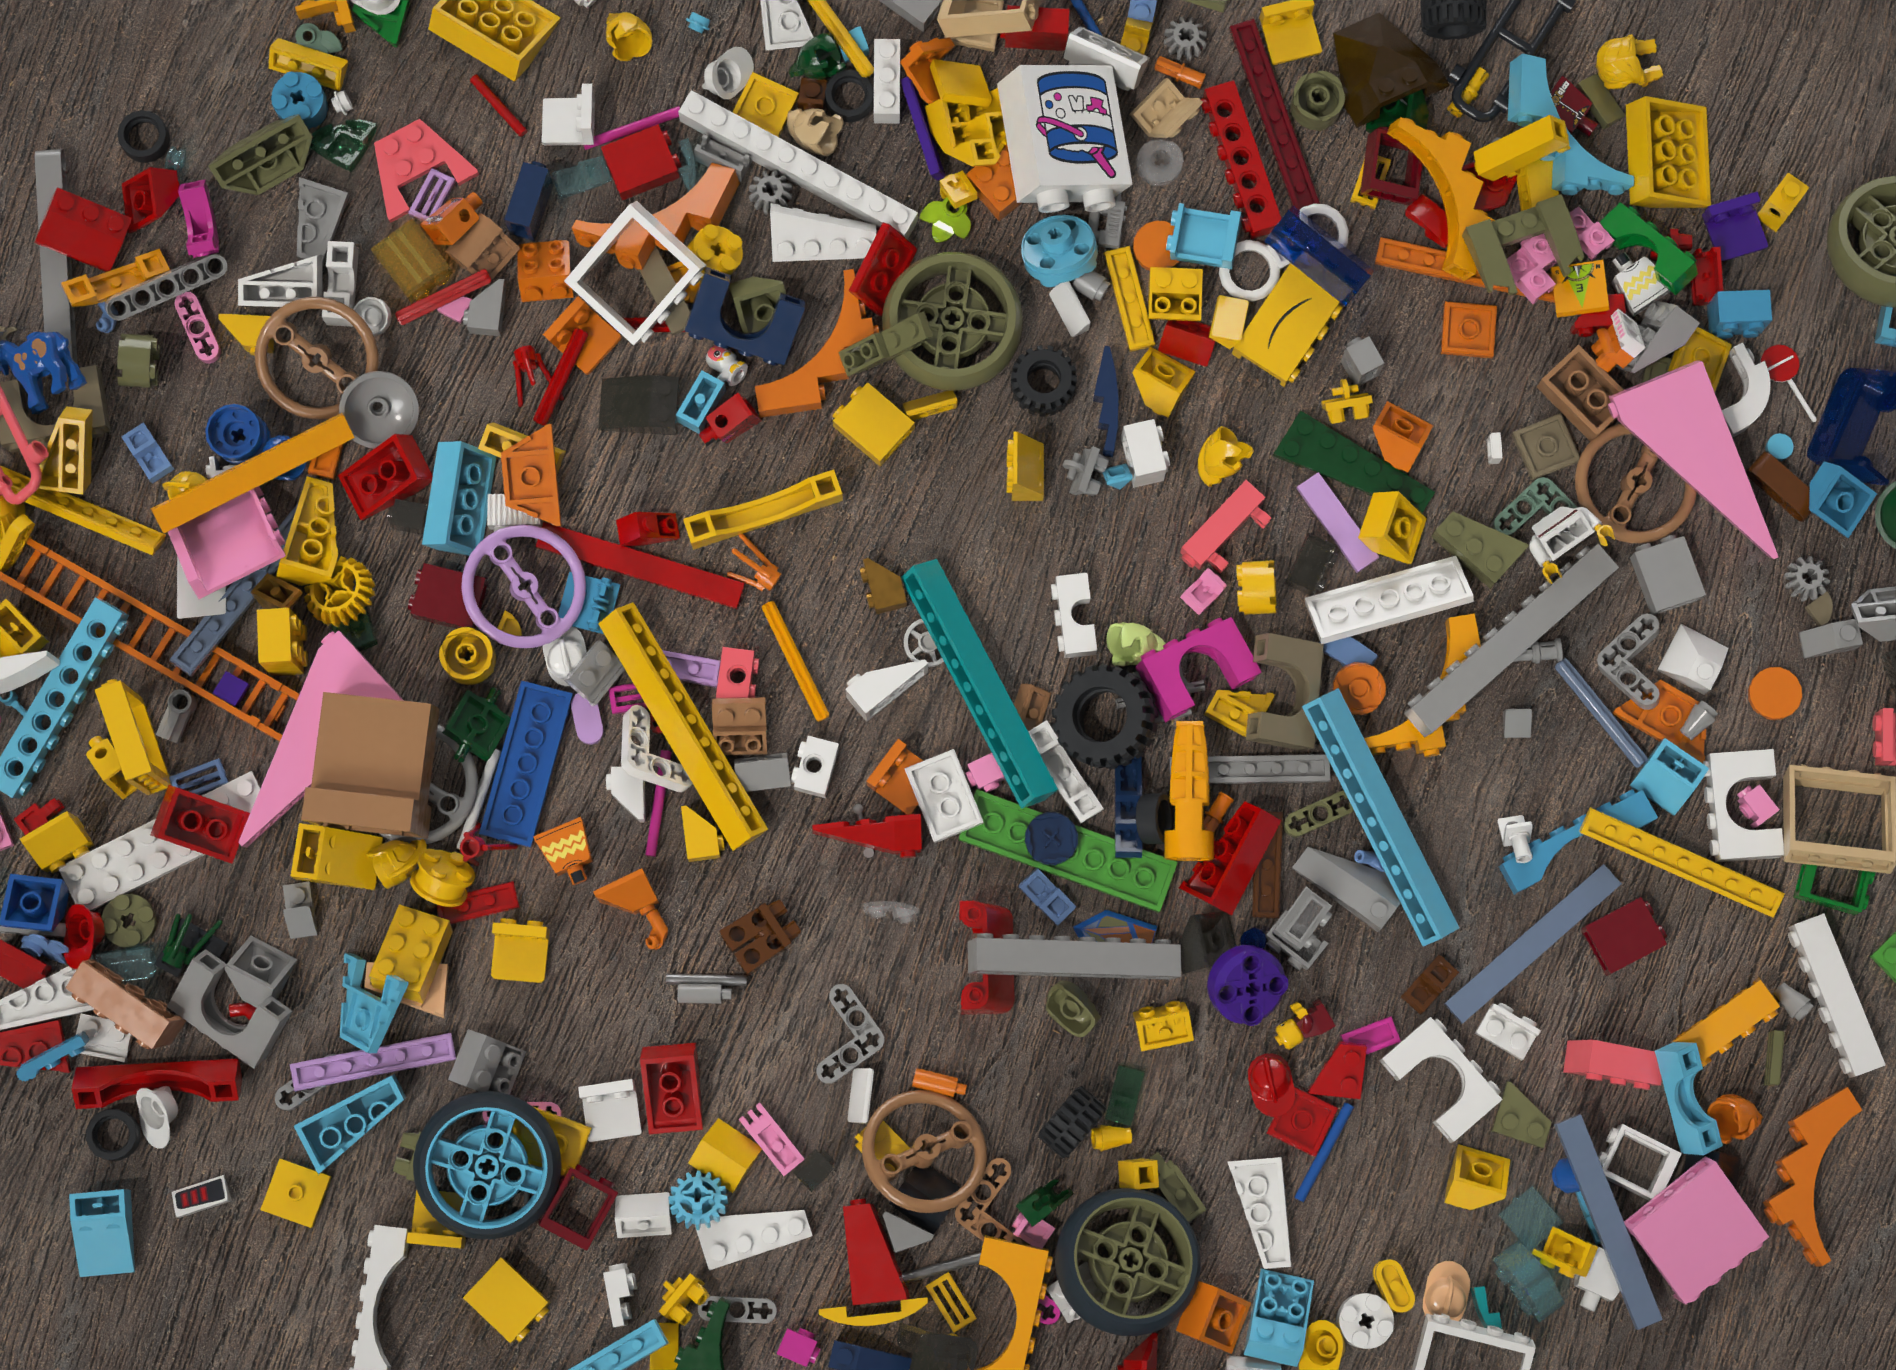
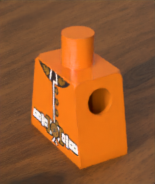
M474 192L470 193L465 199L452 198L420 225L436 245H453L479 220L475 210L483 202Z

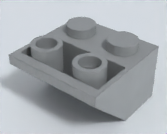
M468 1029L448 1080L478 1092H499L510 1095L526 1051Z

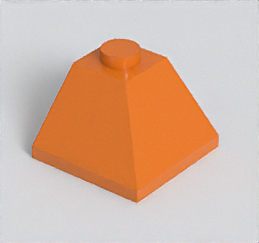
M1387 401L1373 426V431L1384 460L1389 462L1394 468L1408 473L1433 425Z
M642 868L593 891L600 903L635 915L638 913L641 916L646 915L656 909L654 905L659 904Z

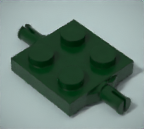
M491 688L486 698L479 697L467 689L444 727L442 733L460 745L454 755V759H458V762H464L468 752H472L487 762L510 723L511 717L503 713L495 705L498 697L501 695L499 690L496 692V688Z

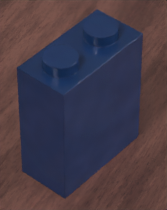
M532 161L531 164L523 162L504 218L510 235L535 242L554 185L549 169L540 162Z

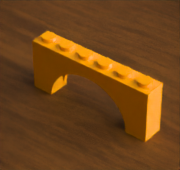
M984 1236L979 1264L992 1269L1005 1280L1015 1300L1017 1318L1013 1336L1003 1353L990 1364L975 1370H1029L1030 1365L1025 1364L1027 1353H1033L1036 1339L1031 1337L1033 1326L1038 1327L1041 1311L1036 1309L1038 1300H1044L1047 1284L1042 1283L1044 1272L1050 1273L1053 1257L1048 1256L1049 1249Z

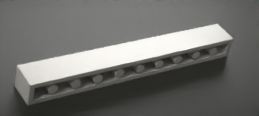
M692 90L678 111L680 122L702 134L709 135L711 139L743 155L745 153L751 155V159L772 172L774 170L777 171V174L780 176L785 175L787 180L867 223L875 224L878 229H880L883 222L888 223L908 239L918 222V212Z

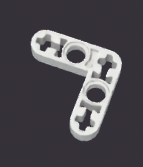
M640 705L632 706L623 715L621 766L623 770L630 776L676 792L686 791L693 783L683 766L649 753L650 715L644 707ZM631 735L639 739L640 746L633 743ZM653 766L659 767L663 772V776L658 775L654 771Z

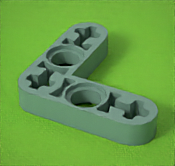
M1542 477L1535 480L1495 518L1492 528L1511 536L1541 508L1549 515L1554 511V505L1558 502L1566 504L1569 508L1578 507L1550 479ZM1537 485L1540 487L1546 485L1548 487L1546 493L1550 497L1554 494L1557 496L1550 505L1546 504L1549 498L1544 493L1541 495L1537 494L1539 489ZM1520 501L1528 502L1531 507L1530 513L1525 515L1519 513L1516 507L1517 503ZM1513 514L1516 519L1509 525L1510 531L1508 529L1502 531L1499 528L1501 525L1499 520L1505 522Z

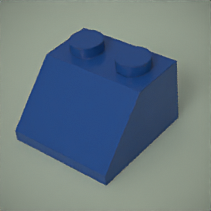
M10 874L0 915V926L53 932L66 912L70 893L68 886L63 879Z

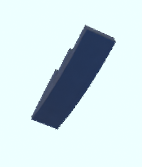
M1105 345L1093 402L1103 403L1098 429L1108 430L1103 456L1113 458L1118 429L1119 397L1110 346Z
M1134 757L1131 759V764L1127 766L1118 765V768L1114 769L1115 858H1142V841L1139 838L1136 826L1137 802L1140 796H1142L1141 757L1139 759Z

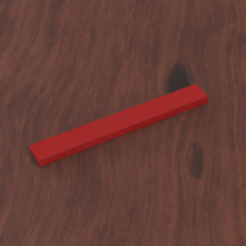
M543 522L542 528L557 534L565 540L583 563L730 608H738L745 586L743 582ZM537 540V549L562 556L552 545L542 540Z

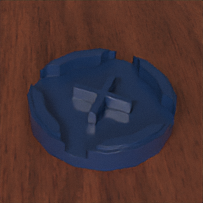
M1046 812L1040 814L1030 822L1026 829L1025 845L1027 851L1035 861L1043 865L1056 866L1065 863L1073 856L1077 848L1078 833L1076 827L1071 820L1060 813Z

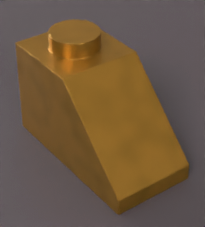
M269 573L250 592L263 609H292L303 594L300 589Z

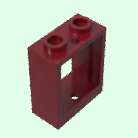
M1379 127L1368 134L1360 194L1408 206L1418 199L1423 163L1410 149L1387 134L1388 127ZM1379 144L1408 151L1404 185L1375 179Z
M577 1164L575 1168L568 1166L559 1182L556 1194L539 1219L538 1225L587 1251L618 1192L613 1189L614 1183L603 1177H600L599 1181L590 1177L591 1171ZM572 1176L607 1194L585 1236L550 1218Z

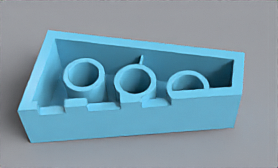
M395 1074L294 1125L318 1174L325 1170L407 1098Z

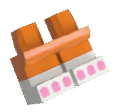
M1619 309L1611 315L1613 324L1608 329L1601 328L1596 331L1599 339L1591 346L1592 351L1598 356L1596 359L1597 365L1607 373L1616 365L1622 368L1626 367L1646 348L1637 322Z

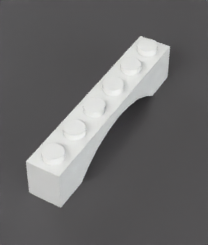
M375 1225L374 1230L369 1232L368 1246L371 1247L370 1258L366 1257L364 1263V1274H367L366 1285L361 1286L360 1301H363L362 1312H358L356 1318V1329H359L358 1340H354L352 1346V1356H355L354 1368L350 1367L349 1370H391V1365L384 1355L379 1341L377 1309L381 1293L388 1278L395 1268L407 1257L409 1243H406L407 1233L411 1232V1229Z

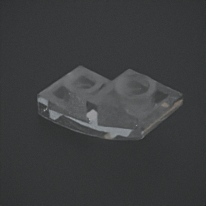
M875 901L863 903L865 916L871 915V919L886 917V912L892 911L893 921L899 920L900 924H906L916 921L915 917L920 916L918 907L901 902Z

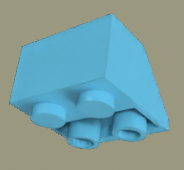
M1664 738L1657 744L1629 786L1638 792L1643 790L1648 799L1674 816L1697 788L1709 768Z

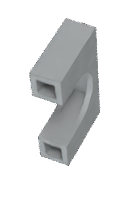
M205 949L192 959L167 1007L174 1011L177 1016H181L195 1026L198 1031L209 1036L222 1048L227 1049L243 1063L254 1069L269 1055L292 1010L270 996L258 1005L248 1024H236L225 1018L215 1003L214 991L224 972L226 963Z

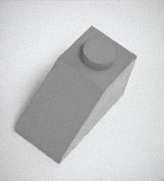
M504 279L495 281L470 301L469 310L465 309L463 324L467 325L470 334L501 337L507 290Z
M1855 619L1830 623L1798 633L1804 659L1856 650L1863 645L1860 628Z

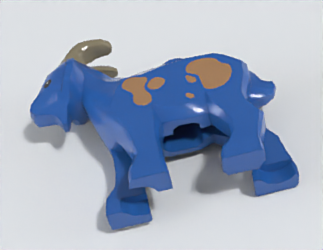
M0 326V372L6 376L9 375V365L14 377L22 384L28 394L27 403L32 414H40L49 408L43 395L42 377L49 374L52 375V394H60L67 389L65 384L67 382V375L69 377L68 384L70 390H77L87 383L79 366L71 358L68 338H65L59 332H33L26 336L27 341L17 346L9 341V337L17 331V328Z

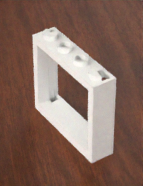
M635 201L627 206L564 282L631 344L635 345L640 341L645 343L654 334L652 330L657 322L662 324L669 317L671 312L668 309L674 303L678 305L687 296L685 290L690 284L695 286L701 280V277L704 275L701 271L707 265L638 201ZM634 220L642 225L689 269L637 330L582 281Z
M1426 1313L1412 1370H1424L1434 1331L1521 1352L1523 1357L1519 1370H1530L1536 1347L1530 1337L1523 1336L1519 1332L1511 1335L1503 1333L1504 1330L1496 1326L1483 1328L1477 1326V1323L1471 1320L1461 1319L1459 1322L1451 1320L1448 1315L1443 1313L1441 1315Z

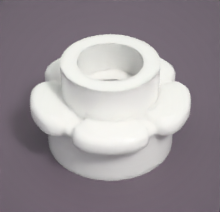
M345 90L340 92L334 91L335 97L331 98L336 112L342 111L344 115H347V111L353 109Z

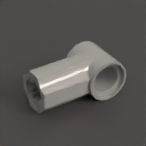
M179 689L169 695L168 707L156 733L157 736L179 744L190 715L197 707V700L193 694ZM186 696L188 699L187 706L184 709H179L177 707L178 699Z

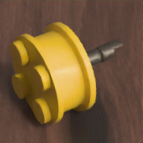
M430 848L421 853L418 859L419 869L412 873L410 884L418 895L427 900L423 912L433 915L437 905L456 907L465 902L467 898L466 888L473 884L475 872L470 864L463 861L464 856L462 854Z

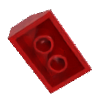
M57 187L51 197L34 243L108 272L114 264L132 218Z

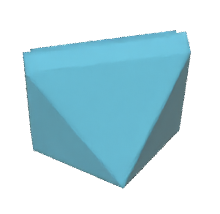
M1127 464L1106 468L1102 473L1107 485L1117 489L1123 488L1133 479Z

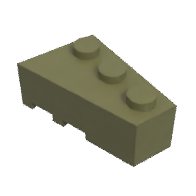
M1454 511L1431 536L1452 556H1457L1458 561L1489 589L1495 585L1529 547L1527 543Z

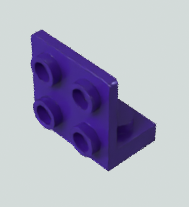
M1758 192L1710 205L1702 214L1713 247H1720L1721 262L1764 250L1768 247L1755 209L1761 201Z

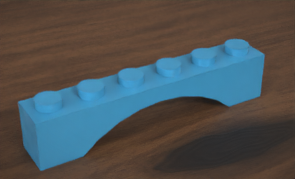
M1632 789L1619 796L1620 802L1611 805L1609 801L1596 808V810L1639 829L1658 818L1643 790L1635 793ZM1587 814L1573 820L1572 822L1575 826L1567 830L1562 826L1550 832V839L1542 842L1539 838L1529 843L1533 856L1531 861L1517 863L1514 852L1503 857L1504 863L1499 866V869L1514 895L1539 882L1554 855L1565 844L1584 835L1579 832V829Z

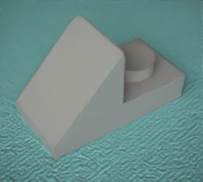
M311 882L283 885L286 909H283V914L290 939L318 935Z

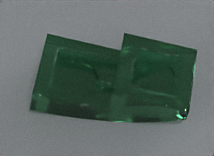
M1121 1064L1118 1065L1105 1115L1106 1120L1131 1126L1145 1071Z

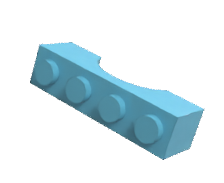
M1673 1042L1655 1050L1681 1153L1705 1155L1722 1147L1717 1121L1702 1110L1694 1094V1078L1703 1069L1697 1043Z

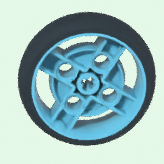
M478 1092L449 1102L431 1117L422 1130L416 1144L413 1159V1175L421 1201L440 1224L465 1237L484 1240L498 1239L524 1230L546 1211L559 1185L561 1154L557 1138L551 1126L530 1104L504 1093ZM491 1111L487 1125L468 1129L455 1141L441 1137L446 1129L458 1119L475 1112ZM515 1119L523 1123L535 1137L541 1152L542 1167L528 1164V1157L523 1144L511 1132ZM497 1132L503 1136V1143L500 1146H492L488 1142V1136L491 1133ZM457 1151L466 1152L469 1161L463 1165L457 1164L453 1158L454 1153ZM486 1159L492 1160L491 1165H495V1169H489L488 1172H484L480 1162L485 1163ZM432 1164L446 1168L452 1188L464 1199L460 1212L452 1208L438 1191L433 1177ZM513 1166L520 1169L521 1177L518 1180H510L506 1176V1170L509 1167ZM476 1185H482L486 1188L487 1195L481 1199L475 1198L471 1192L472 1188ZM520 1190L534 1194L515 1213L498 1219L483 1220L487 1206H496L507 1202Z

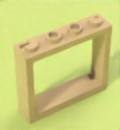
M943 0L937 21L946 38L1032 31L1034 22L1038 18V9L1042 0H1022L1020 9L963 13L967 0Z
M1803 764L1801 766L1789 765L1783 777L1784 862L1891 874L1896 866V777L1881 775V773H1860L1857 770L1841 771L1830 767L1815 768L1807 767ZM1795 786L1881 795L1882 850L1795 841Z

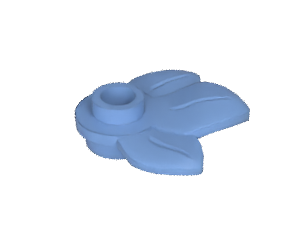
M38 934L23 936L21 949L25 953L33 957H40L42 954L48 959L67 964L61 953H69V948L63 943L47 940L44 936Z

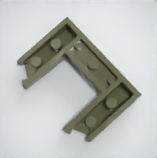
M1562 194L1537 202L1533 208L1492 222L1488 219L1465 228L1462 237L1488 293H1492L1493 285L1508 287V295H1516L1518 292L1502 249L1503 247L1544 234L1563 277H1567L1572 270L1568 266L1576 257L1579 261L1584 259L1575 226Z

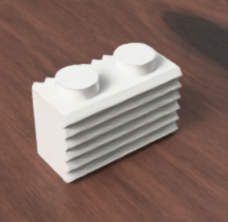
M488 494L487 526L490 530L495 532L514 525H533L542 528L543 520L505 506L504 494Z

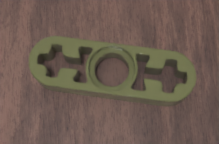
M1343 790L1289 814L1284 820L1283 828L1287 835L1294 838L1300 837L1351 814L1354 809L1350 803L1348 810L1340 807L1335 809L1334 812L1337 815L1333 816L1332 808L1327 802L1331 801V805L1334 806L1340 802V797L1342 796L1347 800L1348 797ZM1316 807L1325 808L1328 814L1327 819L1324 821L1315 820L1312 814L1313 809ZM1307 812L1308 820L1313 826L1309 827V823L1306 822L1300 826L1299 832L1295 828L1290 829L1289 825L1292 823V818H1295L1296 821L1303 820L1306 817L1303 813Z

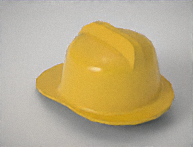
M1318 1320L1311 1323L1306 1329L1304 1349L1299 1361V1370H1339L1340 1361L1344 1356L1346 1348L1344 1338L1335 1324L1327 1320Z

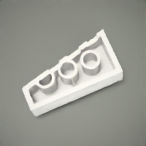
M771 203L773 262L864 259L876 237L875 224L830 217L822 213L815 214L803 211L802 209H791Z

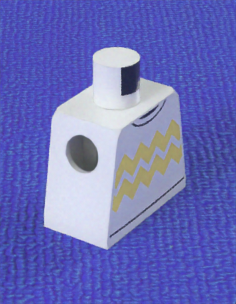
M1623 252L1612 261L1620 273L1614 277L1611 283L1616 294H1624L1625 311L1630 318H1633L1671 292L1657 281L1654 271L1655 265L1647 257L1644 256L1633 263L1626 252Z

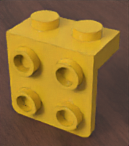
M501 918L500 923L493 922L492 934L495 935L491 976L497 980L542 983L545 980L550 930L547 927H543V922L527 921V925L516 924L517 920Z

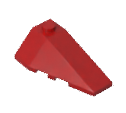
M921 814L887 816L881 823H877V820L861 819L856 821L855 825H850V822L847 821L812 825V834L890 854H900V858H914L916 853H921L922 850Z

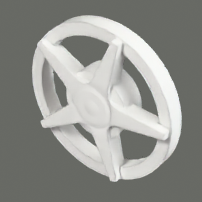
M919 619L912 623L905 633V652L912 662L920 661L914 657L921 652L927 653L933 661L927 662L928 667L938 666L944 660L943 658L936 659L935 651L937 647L929 632L920 634L913 630L916 626L924 623L922 619ZM910 633L918 639V647L912 653L908 647Z

